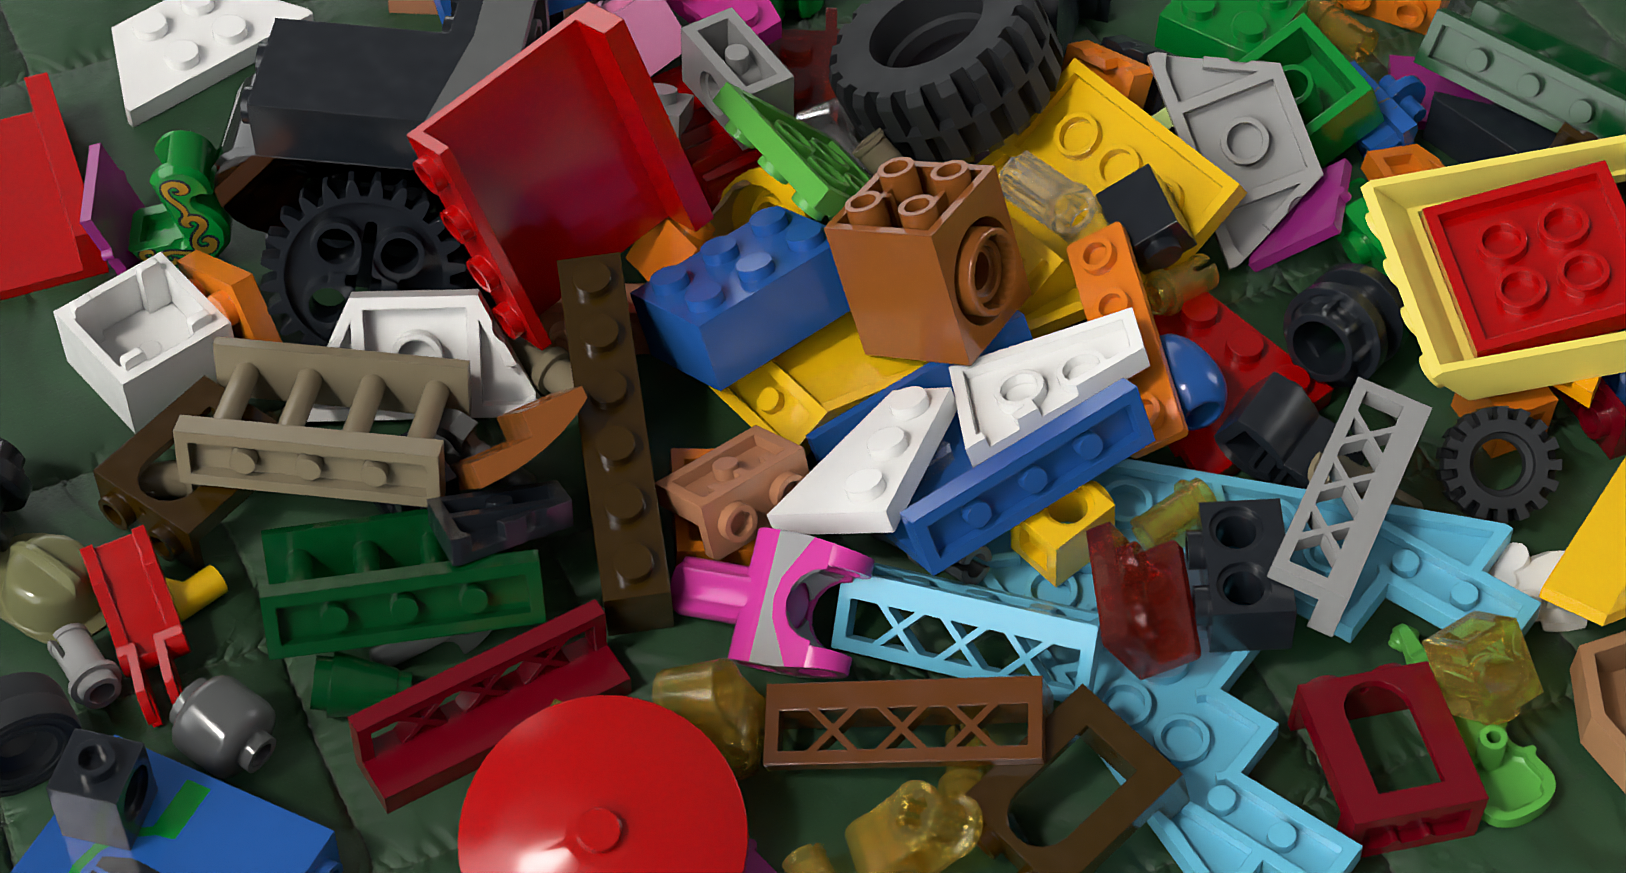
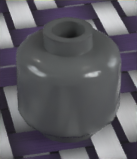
M221 675L209 680L199 678L184 689L172 706L169 719L174 724L172 727V743L181 753L217 779L232 778L244 770L249 773L257 771L267 762L276 747L277 741L271 736L276 721L274 709L266 700L233 676Z

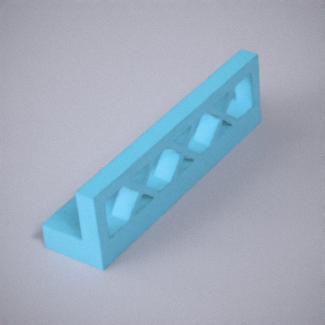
M874 563L871 579L854 578L852 583H840L831 648L959 678L1030 676L1015 672L1023 665H1026L1032 676L1043 675L1053 693V700L1063 702L1082 684L1093 692L1100 650L1114 643L1118 616ZM858 600L878 604L893 628L877 640L853 635ZM898 609L915 613L904 619ZM926 615L940 618L956 642L940 654L925 651L910 628ZM961 623L978 628L967 634ZM989 630L1005 633L1020 656L1019 659L1004 669L988 666L973 643L974 640ZM899 636L905 646L888 642ZM1025 638L1042 641V643L1031 649ZM1054 644L1081 650L1075 686L1053 681L1037 656ZM961 650L968 661L952 658L951 656Z

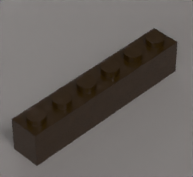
M620 252L557 260L574 387L583 386L587 395V400L578 412V420L608 636L674 627L671 588Z

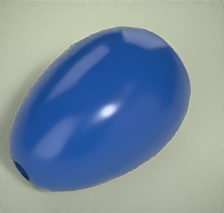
M1176 334L1159 336L1188 431L1203 429L1211 425L1223 413L1228 398L1226 381L1220 367L1202 347L1192 340Z

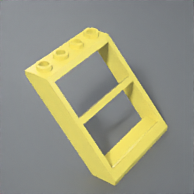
M1626 134L1368 181L1360 187L1369 212L1365 215L1366 222L1372 233L1381 241L1387 257L1383 260V268L1392 283L1399 289L1404 303L1400 310L1401 316L1410 331L1417 337L1423 353L1419 357V364L1432 384L1438 388L1445 386L1470 401L1626 372V331L1474 358L1420 219L1422 218L1423 208L1603 160L1606 161L1615 183L1626 181Z

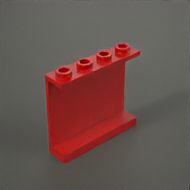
M590 2L586 3L406 135L418 157L413 162L415 172L432 193L438 194L445 207L440 212L443 224L459 243L465 244L471 256L466 261L470 274L486 292L491 293L497 304L491 310L494 319L510 338L515 340L521 336L542 351L551 345L552 342L538 316L562 298L557 260L616 252L621 253L667 217L694 232H697L714 219L625 20Z
M47 72L24 77L33 112L0 119V301L109 273L107 261L102 259L101 251L80 224L84 184Z

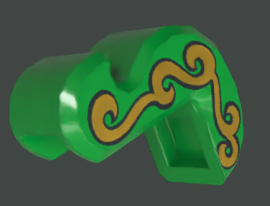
M170 131L164 134L154 146V152L162 165L153 172L149 180L163 204L140 208L132 214L128 250L142 262L162 252L176 268H179L176 261L195 250L213 257L220 256L231 242L235 205L233 189L224 178L216 174L218 151L206 137L193 131Z

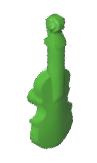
M1404 623L1395 626L1392 629L1388 645L1392 649L1403 653L1406 665L1428 661L1483 783L1489 800L1481 819L1489 825L1499 828H1514L1527 824L1539 817L1553 800L1556 781L1554 774L1548 766L1536 756L1537 748L1534 745L1521 747L1510 740L1506 733L1507 721L1498 716L1493 701L1487 695L1475 692L1458 694L1436 662L1432 652L1424 648L1419 642V632L1416 628Z

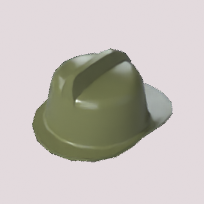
M24 533L14 536L9 548L5 552H0V619L14 626L25 635L44 644H47L49 640H55L60 645L53 634L61 627L71 623L85 625L90 631L91 637L103 630L107 623L79 550L84 547L83 544L65 535Z

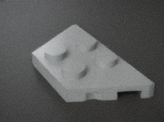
M1161 52L1147 55V60L1176 136L1238 182L1247 192L1245 197L1214 232L1228 271L1234 270L1242 264L1323 176L1281 64L1276 62L1251 60L1247 63L1230 61L1228 58L1204 56L1201 59L1167 56V53Z

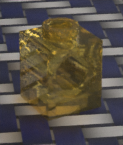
M1474 610L1422 641L1434 676L1449 710L1454 716L1478 721L1483 725H1499L1514 719L1520 714V707L1544 692L1517 618Z

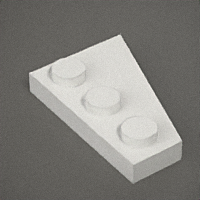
M1133 308L1121 310L980 356L971 366L957 364L949 366L965 450L972 467L986 461L1121 378L1127 380L1148 368L1150 363Z
M911 386L901 390H892L767 514L772 528L808 535L894 532L901 520L899 512L907 508L957 411L951 387L923 389L922 387Z

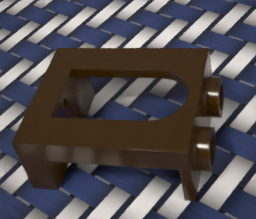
M205 375L93 470L101 498L98 501V506L107 520L121 530H126L128 527L133 529L144 524L154 549L160 557L169 562L177 559L196 573L205 568L199 541L256 490L201 485L184 498L162 501L147 496L140 489L139 483L141 475L147 467L174 444L173 429L180 415L213 418L225 388ZM249 403L241 419L242 421L278 424L276 420Z
M1084 684L1080 685L1046 717L1045 764L995 765L960 798L971 821L965 828L969 837L992 860H995L1002 853L1019 869L1017 873H1093L1158 810L1171 820L1190 802L1183 773ZM1028 735L1018 745H1028ZM1080 737L1127 781L1068 837L1059 843L1045 847L1024 843L1010 829L1009 814L1011 805L1027 786Z

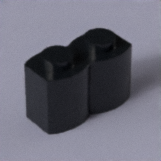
M1273 372L1249 388L1213 437L1225 456L1249 476L1261 482L1307 489L1310 483L1308 479L1310 463L1318 452H1324L1336 424L1319 415L1314 403L1299 384L1279 373ZM1362 451L1345 454V456L1359 465H1362L1366 460Z

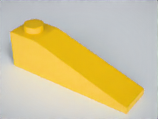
M1626 457L1545 581L1539 594V598L1601 626L1626 617Z

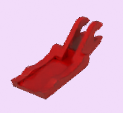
M143 524L131 529L132 534L95 548L91 544L79 550L110 631L120 667L126 678L132 676L135 693L148 725L152 724L153 728L163 723L146 670L160 665L167 693L172 705H174L179 695L184 691L174 659L189 654L192 650L150 535Z

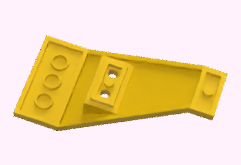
M1076 58L1061 73L1056 91L1050 92V101L1041 114L1035 113L1031 117L1030 126L1019 135L1013 133L1004 140V146L993 151L976 164L993 165L997 170L1032 293L1019 308V311L1024 314L1033 339L1051 334L1086 319L1068 258L1067 247L1071 243L1110 225L1096 197L1097 193L1149 163L1170 188L1198 244L1184 252L1180 259L1169 267L1153 270L1146 275L1139 270L1146 294L1167 287L1247 194L1238 182ZM849 311L722 391L711 386L709 387L751 427L757 425L804 447L807 457L812 450L805 435L929 363V361L865 355L852 313Z

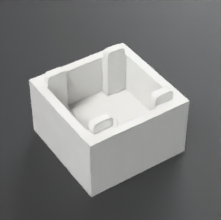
M162 252L157 253L53 311L67 361L135 434L204 375L217 383L213 342L216 336L234 338L231 322Z

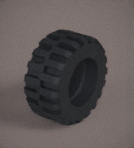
M872 0L868 4L862 3L853 12L852 22L844 24L838 33L836 45L832 47L830 56L829 81L831 88L861 141L872 132L881 128L893 146L904 157H910L914 161L944 163L951 160H963L969 163L975 161V155L986 150L992 153L1004 146L1006 138L1013 133L1017 135L1022 133L1030 126L1031 117L1035 113L1041 114L1050 101V92L1056 91L1060 79L1063 50L1040 0Z

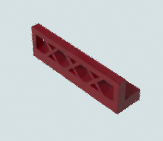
M594 599L347 717L356 764L386 813L389 814L478 770L496 744L513 728L530 716L558 703L580 697L597 695L628 696L632 694L631 678L607 645L606 614L597 600ZM585 631V637L562 647L568 639ZM522 662L516 670L502 676L507 668ZM460 692L454 700L440 706L445 698ZM399 721L392 730L372 739V733Z

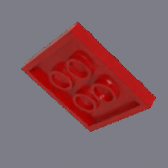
M1605 160L1422 209L1423 226L1474 358L1595 337L1626 328V206Z

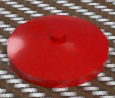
M597 695L564 701L543 709L513 728L496 744L477 770L462 807L458 831V856L461 873H746L749 854V829L743 797L735 775L715 744L690 721L672 710L653 702L619 695Z

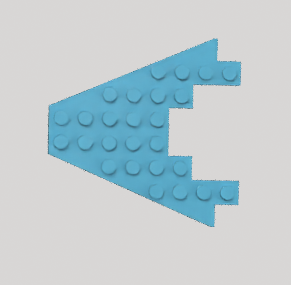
M1126 458L1092 479L1108 491L1115 504L1114 544L1057 588L1011 548L1010 530L984 545L991 551L992 561L986 562L975 556L972 558L990 567L985 578L979 584H976L978 586L1118 616L1114 643L1100 650L1093 693L1183 773L1190 802L1171 820L1159 810L1147 820L1149 826L1183 873L1352 872L1360 861L1362 845L1248 777L1256 764L1277 739L1279 723L1227 692L1261 650L1209 652L1206 626L1195 627L1192 613V586L1201 585L1199 570H1188L1186 565L1185 530L1197 528L1199 502L1280 498L1286 535L1306 489ZM1341 497L1316 503L1327 526L1353 520ZM1390 504L1334 635L1351 643L1383 600L1387 598L1504 664L1537 620L1542 603L1488 574L1511 541L1513 528L1509 525ZM1306 524L1303 532L1311 530L1308 524ZM1345 539L1336 541L1340 549ZM1320 545L1295 551L1290 559L1291 562L1327 578L1332 570ZM1229 547L1233 549H1241L1239 547ZM1294 589L1297 614L1310 620L1318 599ZM1234 602L1235 604L1243 606L1250 605L1245 602ZM1025 638L1031 649L1042 643V641ZM1054 644L1037 656L1053 681L1075 686L1081 650ZM1100 757L1120 785L1127 781Z

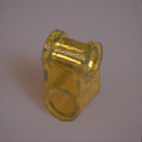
M717 658L662 669L657 673L652 688L653 703L672 710L700 729L724 756L736 779H746L754 776L760 766L761 755L756 747L760 730L765 727L766 698L759 694L742 676L735 663L729 658Z
M910 780L902 784L894 794L872 811L855 819L847 827L844 835L857 873H940L957 859L967 855L976 846L982 834L983 817L981 808L971 797L960 793H951L944 796L939 794L937 788L928 782Z

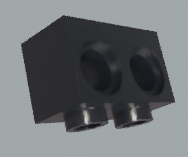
M1280 498L1199 502L1197 528L1185 530L1187 569L1199 570L1201 585L1192 586L1194 626H1206L1210 653L1292 649L1297 614L1294 589L1267 577L1285 537ZM1229 547H1239L1241 549H1233ZM1234 602H1245L1250 605L1243 606L1235 604Z

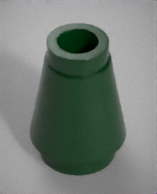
M335 651L334 656L317 655L310 709L327 711L326 718L351 716L410 688L412 672L400 671L398 668L341 651Z

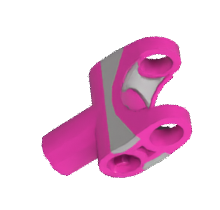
M762 527L758 529L750 566L686 556L676 566L671 579L672 607L680 615L734 624L735 628L727 660L730 662L798 678H846L849 674L852 657L829 650L817 640L812 627L813 610L818 599L828 588L839 583H852L854 578L871 579L875 560L854 550L805 533Z

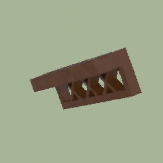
M1043 675L767 684L763 766L768 771L1045 764L1046 717L1053 712V693ZM1028 723V745L998 746L982 729L987 724ZM963 724L965 726L945 747H926L912 733L918 726ZM894 726L896 728L876 749H857L843 735L850 727ZM784 729H827L806 751H783ZM974 737H976V738L979 739L985 746H966V745H967ZM907 739L915 748L897 747ZM838 740L847 750L828 749Z

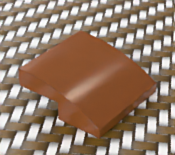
M583 386L553 392L497 416L496 418L506 441L449 465L458 476L459 490L484 488L509 475L542 452L563 432L587 400Z

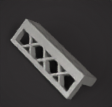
M1360 377L1357 378L1267 575L1270 579L1318 599L1307 627L1330 637H1333L1432 410L1430 406ZM1361 403L1398 418L1396 425L1370 431L1358 411ZM1350 429L1353 436L1346 437ZM1386 445L1385 450L1382 453L1379 446ZM1363 451L1374 472L1349 478L1337 456ZM1329 475L1332 482L1325 484L1327 477ZM1366 491L1363 499L1361 500L1358 493ZM1341 497L1353 520L1327 526L1316 503ZM1306 524H1308L1311 530L1303 532ZM1345 539L1340 549L1336 541ZM1320 545L1332 567L1328 578L1291 562L1290 559L1293 552Z

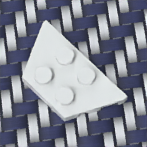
M164 0L115 25L111 29L128 123L134 128L255 63L258 45L261 42H268L275 18L314 21L313 13L307 8L280 0Z
M479 289L351 292L327 347L470 360L471 418H496L541 398L506 335L494 319L492 311ZM314 404L307 422L346 421L350 407ZM378 410L374 420H410L414 418L415 414Z

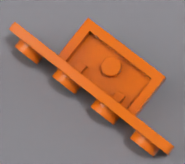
M1114 222L1068 245L1067 254L1087 322L1131 307L1134 310L1150 366L1127 380L1138 387L1155 437L1154 442L1130 456L1133 459H1138L1186 437L1188 427L1127 230L1120 222Z

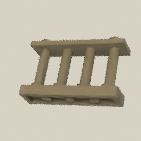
M216 336L213 342L217 384L225 388L213 418L180 415L173 429L179 483L427 507L426 499L444 497L446 494L444 440L434 439L444 408L461 411L469 417L472 413L470 360ZM250 398L287 401L278 424L242 421V416ZM313 405L350 407L343 429L305 427ZM377 411L415 414L407 437L370 433Z

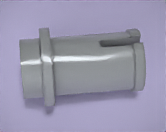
M71 623L55 631L53 636L58 640L63 650L55 640H49L47 647L49 653L57 660L70 681L68 693L76 703L85 705L89 709H99L112 703L119 696L122 689V672L117 664L111 660H105L85 625Z

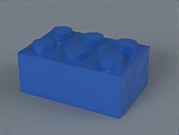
M778 205L764 208L754 213L748 223L730 234L708 240L701 246L698 253L681 263L656 271L651 276L649 282L630 292L651 355L722 391L851 311L824 231L826 225Z

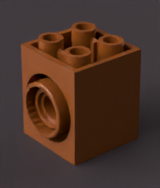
M910 157L889 159L879 166L873 177L854 196L845 202L844 207L824 227L865 355L971 366L1013 314L1019 310L1032 294L997 170L993 165L967 164L963 160H951L942 163L914 161Z

